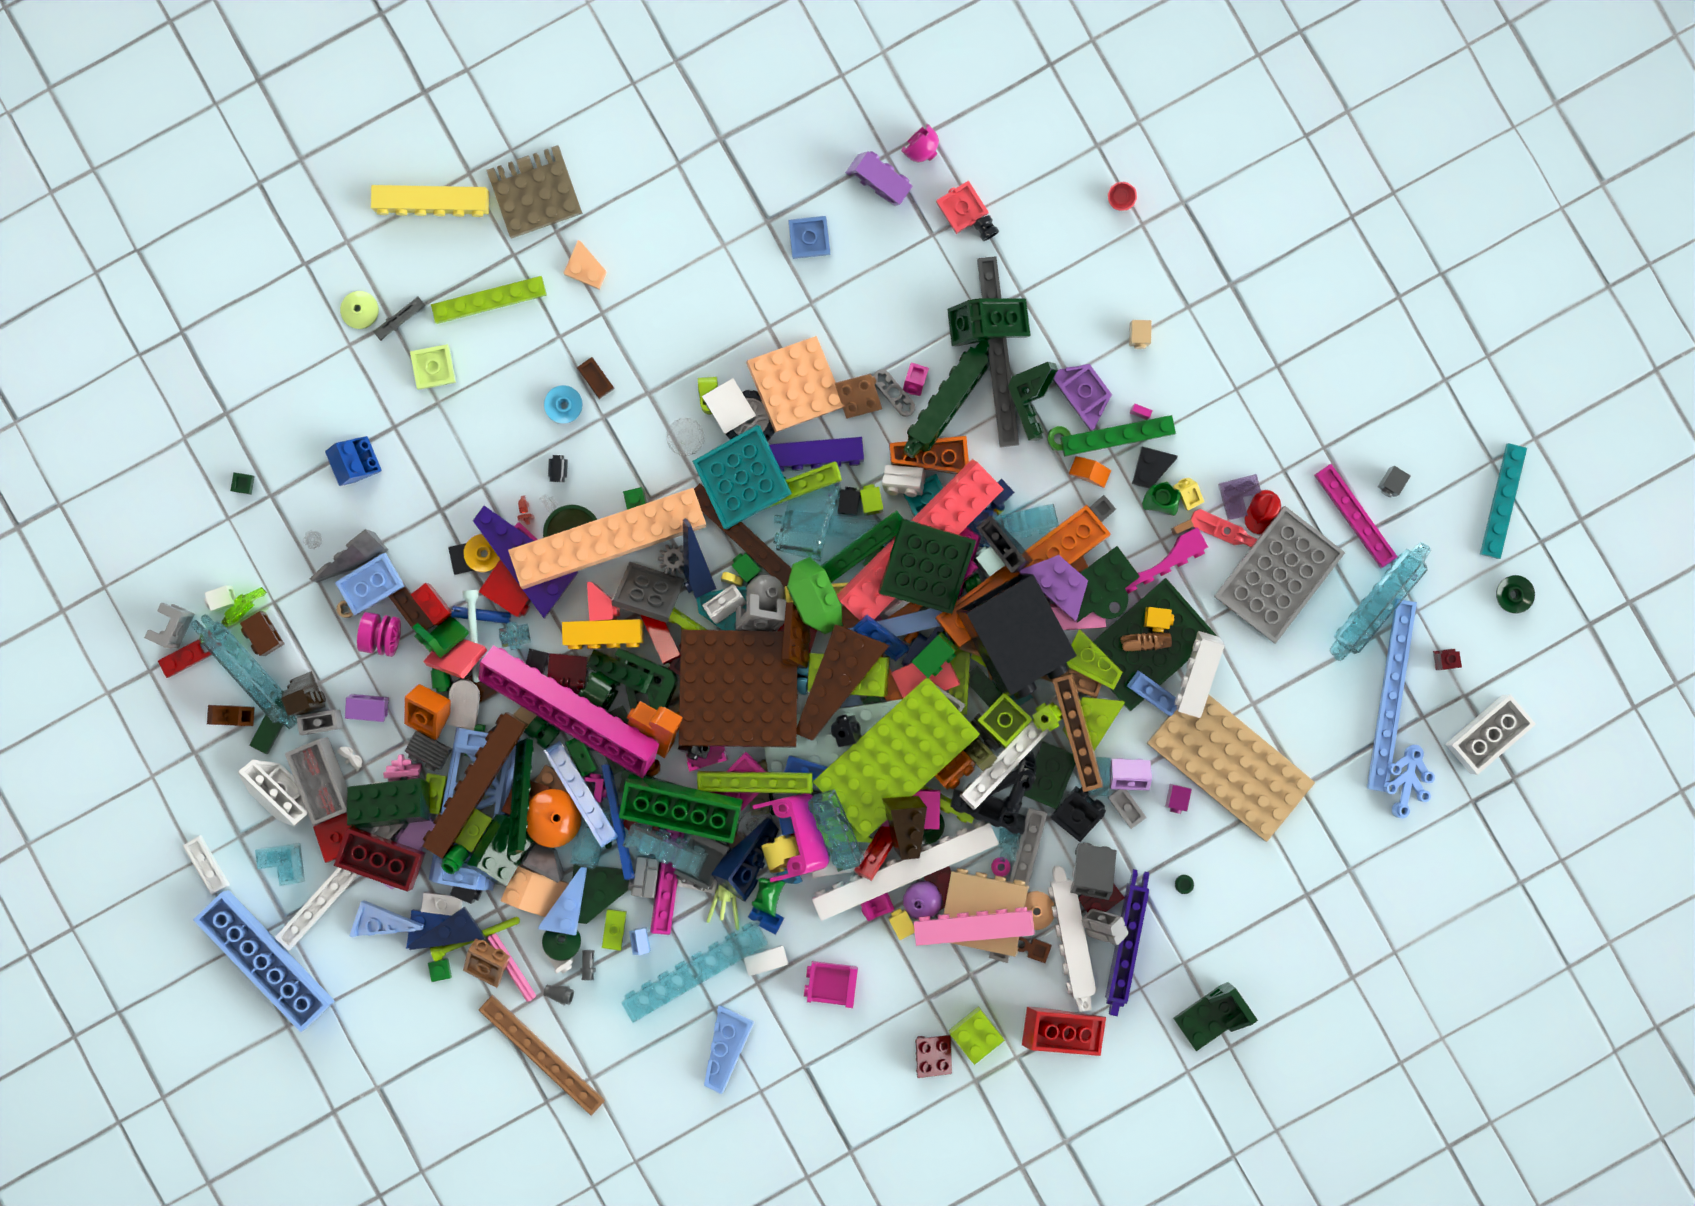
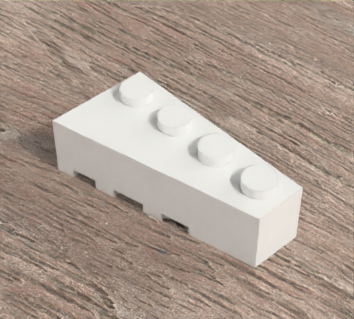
M1200 631L1197 632L1192 654L1187 663L1186 675L1183 676L1181 681L1182 689L1175 699L1178 712L1201 718L1225 646L1220 637Z

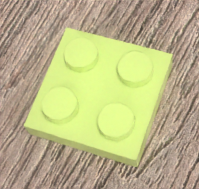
M448 344L410 351L418 390L456 383Z

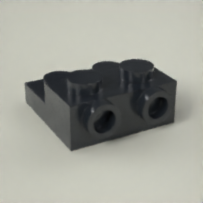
M1075 786L1050 818L1081 842L1104 817L1106 810L1104 809L1105 805L1100 800L1096 799L1094 801L1089 797L1090 793L1088 791L1083 792L1082 787L1078 788Z

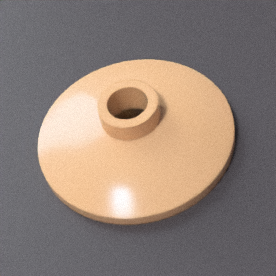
M1039 891L1027 893L1025 907H1027V910H1032V914L1035 908L1040 909L1038 915L1033 914L1034 930L1046 928L1054 919L1051 906L1055 905L1052 899L1047 894Z

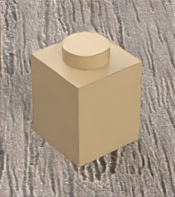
M1132 320L1129 328V346H1134V349H1146V346L1151 344V320Z

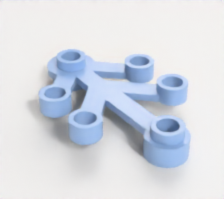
M1419 745L1407 747L1404 757L1388 766L1390 774L1399 775L1402 767L1408 764L1407 771L1391 782H1386L1383 787L1386 793L1394 794L1397 791V787L1403 784L1400 802L1395 803L1392 807V814L1398 818H1406L1410 813L1408 800L1412 786L1417 793L1419 801L1428 802L1431 798L1430 793L1423 789L1415 774L1417 766L1423 782L1432 783L1435 779V775L1427 770L1422 760L1424 752Z

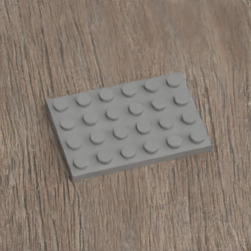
M1283 506L1214 597L1270 641L1277 643L1345 552L1289 508Z

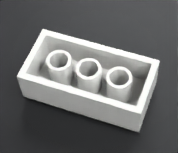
M1502 695L1445 745L1470 774L1478 775L1535 726L1536 723L1511 695Z

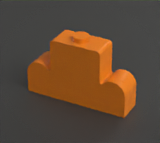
M640 701L636 708H632L627 716V719H629L628 726L635 727L645 736L654 738L659 743L657 754L665 758L675 742L683 717L665 707H659L655 710Z

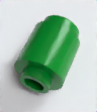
M432 668L430 671L432 689H436V692H447L448 688L451 687L450 674Z
M453 845L442 859V869L448 874L458 872L469 857L467 849L462 845Z

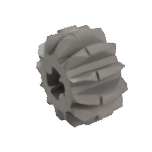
M676 543L672 544V549H670L669 545H665L667 552L659 551L664 555V557H658V561H664L659 567H666L664 571L666 574L671 569L673 576L676 575V569L680 574H683L681 569L682 566L684 567L683 545H680L678 549ZM676 554V557H679V561H675V564H672L673 562L669 561V559L673 558V555Z

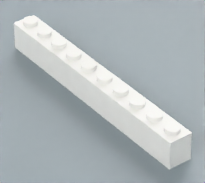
M982 820L975 823L974 828L970 830L963 828L957 831V835L950 838L948 835L938 840L939 843L933 846L932 844L924 845L921 847L919 859H900L898 861L896 858L885 862L886 866L879 868L872 881L857 874L850 877L851 881L843 884V881L832 885L833 889L825 891V889L815 892L812 901L820 920H825L998 845L999 843L989 822L985 823Z

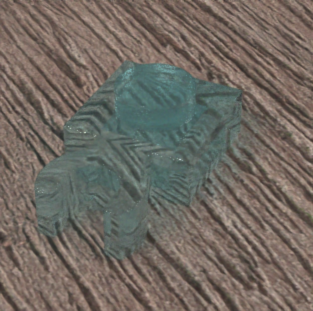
M1000 828L998 847L1003 848V851L1000 853V860L1002 862H1005V858L1009 854L1010 861H1016L1014 849H1019V833L1013 834L1006 828Z

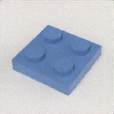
M826 216L788 220L793 259L830 255Z

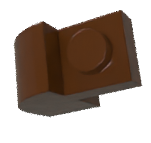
M208 705L207 724L254 726L255 707Z

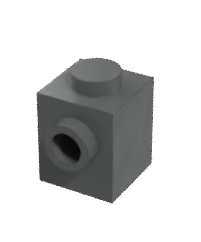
M1392 466L1386 472L1378 488L1388 497L1398 496L1411 475L1396 466Z

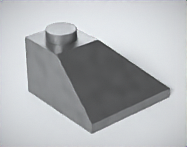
M536 843L523 863V866L557 883L565 876L558 852L554 848L544 847Z

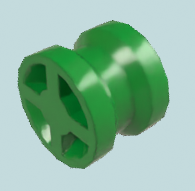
M975 573L964 582L966 593H969L981 584L978 573Z

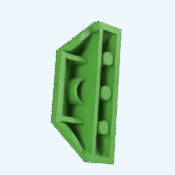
M811 557L792 564L787 589L803 623L821 631L823 634L832 632L835 624L842 626L841 603L825 569Z

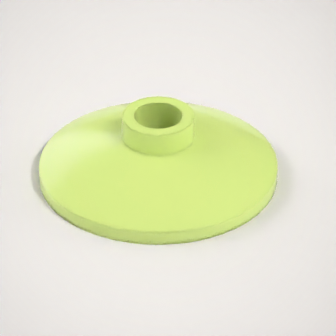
M355 291L343 299L340 313L347 325L355 329H364L376 321L379 307L372 295L364 291ZM359 305L361 307L360 311L355 312V307Z

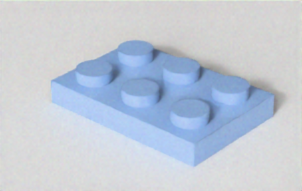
M386 553L379 555L335 582L354 616L405 587Z

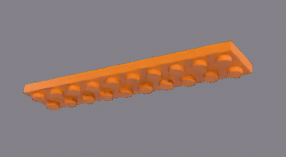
M1086 505L1025 550L1033 560L1026 567L1060 555L1066 562L1072 565L1107 539L1111 533ZM1005 565L956 601L952 614L942 612L935 617L959 649L972 639L956 611L1020 574L1019 572L1011 573Z

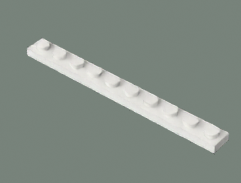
M404 824L374 827L370 833L391 840ZM338 867L276 935L275 939L288 951L291 950L355 880L358 874Z

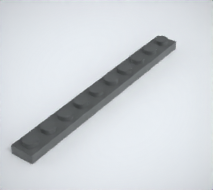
M997 257L978 258L981 297L1001 298ZM994 338L987 342L990 343L988 355L999 447L1018 446L1019 438L1015 405L1008 388L1011 372L1007 339Z

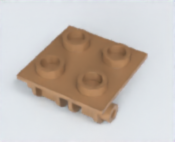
M871 373L835 383L840 401L844 405L843 410L846 419L882 410L875 387L876 378L875 376L872 377Z

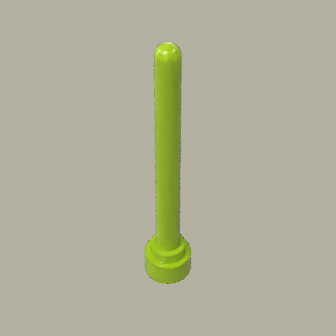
M514 917L481 931L487 937L519 924L520 919L519 917ZM474 941L430 947V952L433 960L436 962L443 959L446 953Z

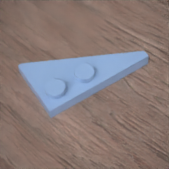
M581 867L538 929L576 935L587 867Z
M364 900L360 903L350 937L406 931L414 932L423 930L424 925Z

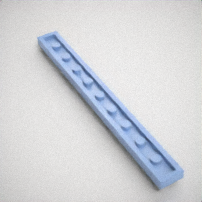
M1400 599L1395 601L1367 789L1385 792L1384 784L1390 781L1391 774L1388 772V766L1393 762L1417 602Z

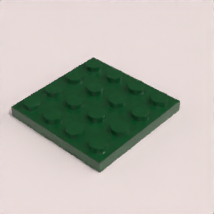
M902 518L878 593L952 614L976 540Z

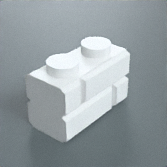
M885 465L882 481L884 492L889 495L901 493L908 497L922 495L926 478L924 468Z

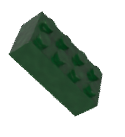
M421 778L347 787L348 826L362 829L430 821V783Z

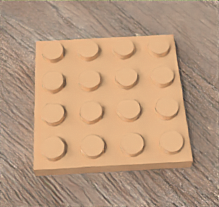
M817 336L755 357L746 362L775 433L844 407L840 401L835 386V379Z

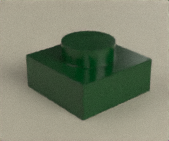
M233 472L230 491L252 495L255 476Z

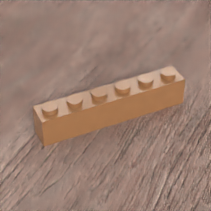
M1073 673L1063 674L1052 680L1083 792L1103 787V782Z

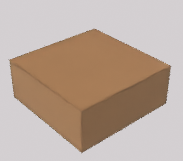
M1190 519L1171 528L1173 535H1176L1193 527L1194 524Z

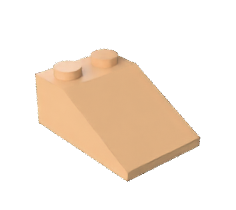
M520 863L506 886L501 902L546 917L569 883L562 880L557 883Z

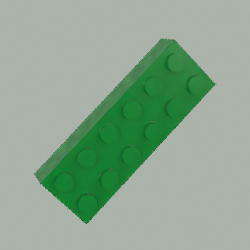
M630 774L625 782L619 818L733 844L737 833L743 799L644 777L641 778Z

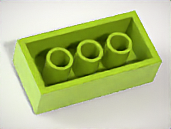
M809 653L807 692H810L824 653ZM880 657L851 695L888 696L890 657Z

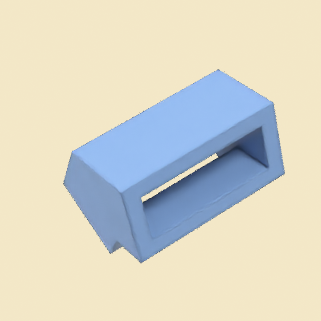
M647 927L629 931L633 955L649 953L650 944Z

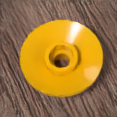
M483 534L473 536L465 545L464 559L467 565L475 571H491L501 560ZM486 550L488 553L486 557H482L481 555L482 551Z

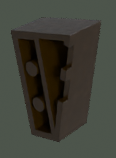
M312 671L291 679V684L287 685V690L281 696L288 716L306 715L326 707L324 703L326 702L325 695L319 690Z
M919 796L882 798L894 850L901 860L919 859L927 806Z

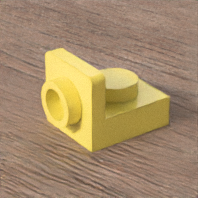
M1191 478L1181 479L1173 486L1174 490L1178 489L1180 491V498L1186 510L1189 511L1204 502L1197 482Z

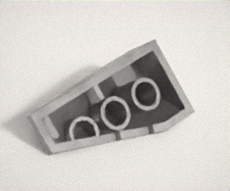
M365 529L346 544L348 549L338 552L333 556L334 562L326 563L309 579L317 583L356 569L387 552L388 548L375 532Z

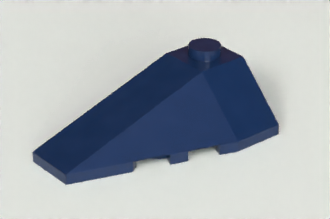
M767 817L721 859L711 874L722 887L746 902L756 887L758 872L765 865L761 846L767 843H774L779 829L774 822Z

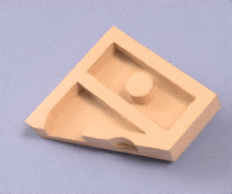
M578 240L564 275L600 289L607 272L583 243Z

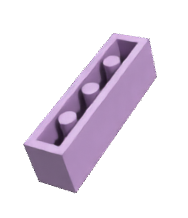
M430 817V821L409 823L406 829H401L396 836L398 839L397 843L422 851L424 848L422 846L425 842L423 838L429 830H433L435 826L433 824L434 819ZM384 884V885H386L387 887H389L390 889H394V888H395V887L389 886V885H387V884Z

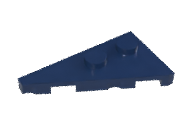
M463 907L407 947L409 950L471 942L475 939L483 940L485 935L466 907Z

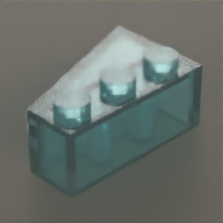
M601 807L608 821L611 822L610 809ZM584 820L583 826H580L577 834L579 838L577 844L573 847L570 863L594 869L598 866L603 847L599 845Z

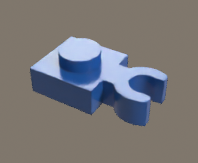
M754 907L748 916L753 921H759L760 927L775 935L784 920V917L777 913L776 917H772L770 914Z

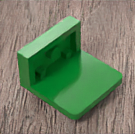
M452 617L446 619L431 633H428L419 623L412 627L416 632L414 637L421 645L423 644L429 652L433 651L439 658L447 654L450 649L463 641L469 634L468 630Z

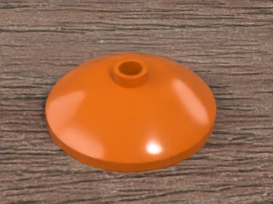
M559 789L544 790L534 795L529 801L526 832L534 842L541 846L550 848L560 847L569 843L577 835L581 826L582 816L567 792ZM555 814L559 817L557 822L553 820Z

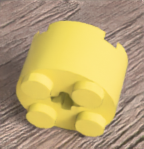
M785 835L774 839V843H767L761 846L770 873L785 871L788 860L791 857L800 855L795 835L789 836L787 839Z

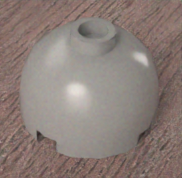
M767 574L756 576L750 580L746 587L747 596L750 593L759 595V609L776 610L777 599H784L785 597L784 586L775 576Z

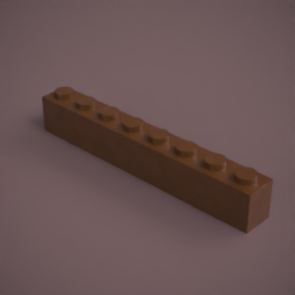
M509 712L498 717L495 722L497 727L494 732L491 730L485 738L487 743L484 748L480 747L475 754L477 759L474 764L470 763L464 772L466 777L463 781L460 780L454 788L456 793L452 798L449 797L443 806L446 808L443 814H438L433 822L435 824L433 830H429L423 838L425 842L422 847L442 859L454 845L528 726L527 723Z

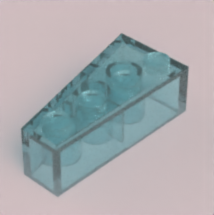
M1054 504L1042 505L994 517L1013 537L1020 535L1021 538L1032 536V532L1039 531V534L1050 532V528L1059 526ZM986 519L973 522L975 533L981 536L979 545L983 544L984 547L990 546L977 529Z
M643 823L631 825L622 846L629 848L632 845L637 848L636 850L640 854L648 856L653 854L655 855L654 858L659 862L665 864L670 862L672 867L695 877L700 875L709 855L705 853L706 849L698 845L692 847L687 844V840L681 837L675 839L670 836V832L663 829L655 830L652 828V825Z

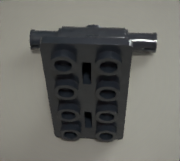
M1032 751L1031 754L1028 753L1019 762V768L1010 772L976 809L973 810L960 797L963 792L957 789L953 791L950 807L959 813L965 812L970 814L977 820L983 819L988 821L995 827L1001 826L1006 828L1013 834L1019 833L1023 835L1026 816L1019 814V810L1022 806L1021 801L1025 792L1031 790L1032 784L1035 781L1037 766L1034 753ZM1013 785L1009 796L1003 800L991 796Z

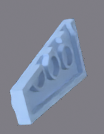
M719 1005L704 1086L722 1094L754 1021Z

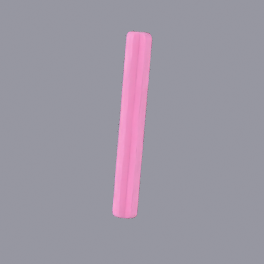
M496 933L490 935L487 938L488 943L495 949H502L510 956L506 970L527 1002L531 1001L536 997L535 992Z

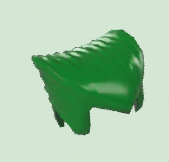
M1167 481L1153 485L1144 496L1142 502L1143 509L1175 516L1178 512L1181 493L1178 489L1174 490Z
M760 878L758 880L759 890L756 899L752 901V906L770 914L772 917H776L777 901L786 882H770V879Z

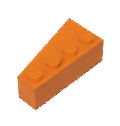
M966 436L938 438L930 451L923 452L921 450L914 458L903 453L907 441L889 443L891 465L924 468V470L958 474L969 463Z

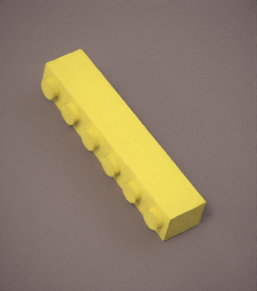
M371 185V208L378 215L396 213V215L406 216L407 213H415L417 216H426V213H434L435 216L453 214V216L463 217L464 214H472L474 217H483V214H489V191L486 187Z

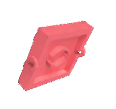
M969 180L956 189L955 187L951 188L948 194L936 200L937 205L956 234L968 226L971 227L976 221L989 213Z

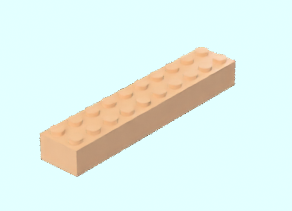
M690 488L509 549L508 551L520 587L526 589L682 536L683 519L685 518L691 524L693 531L706 528V522L694 488Z

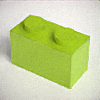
M874 484L863 486V490H860V498L864 516L883 513L879 487H875Z

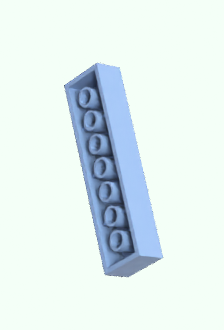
M229 890L221 892L193 919L300 1032L307 1029L335 1002Z

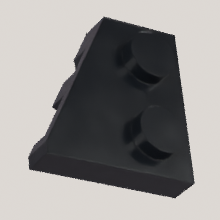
M1142 446L1132 484L1150 489L1175 462L1178 456Z

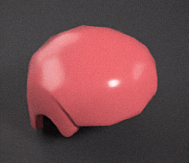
M1117 182L1108 192L1109 204L1118 211L1129 210L1137 200L1136 189L1128 182Z

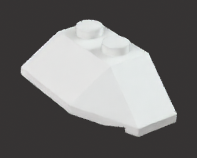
M253 759L238 772L248 792L278 821L295 826L308 815L294 776L280 763Z

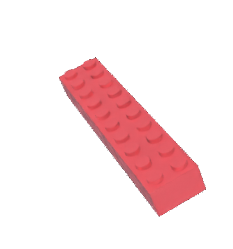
M972 459L911 521L959 535L1004 489L978 462ZM896 536L837 594L839 601L860 621L866 615L875 619L895 599L879 594L878 590Z

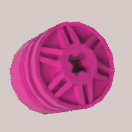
M365 612L360 620L357 633L358 651L374 653L377 647L378 655L386 654V656L393 657L401 636L400 618H391L385 615L381 622L380 614Z

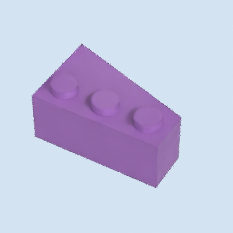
M873 151L858 154L845 173L849 176L853 173L861 179L860 183L862 185H869L875 190L877 195L894 206L900 205L913 187L909 183V179L902 174L898 175L894 172V167L880 161V157Z

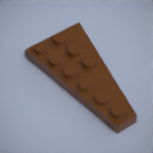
M835 624L797 725V735L814 740L890 645Z

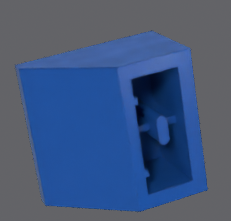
M368 436L337 442L325 451L339 486L358 482L382 471Z

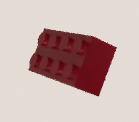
M350 827L345 832L334 866L408 892L413 890L426 852L355 827Z

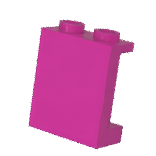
M812 961L811 966H807L806 977L810 978L809 985H805L804 997H807V1002L845 1005L847 1008H853L858 967Z

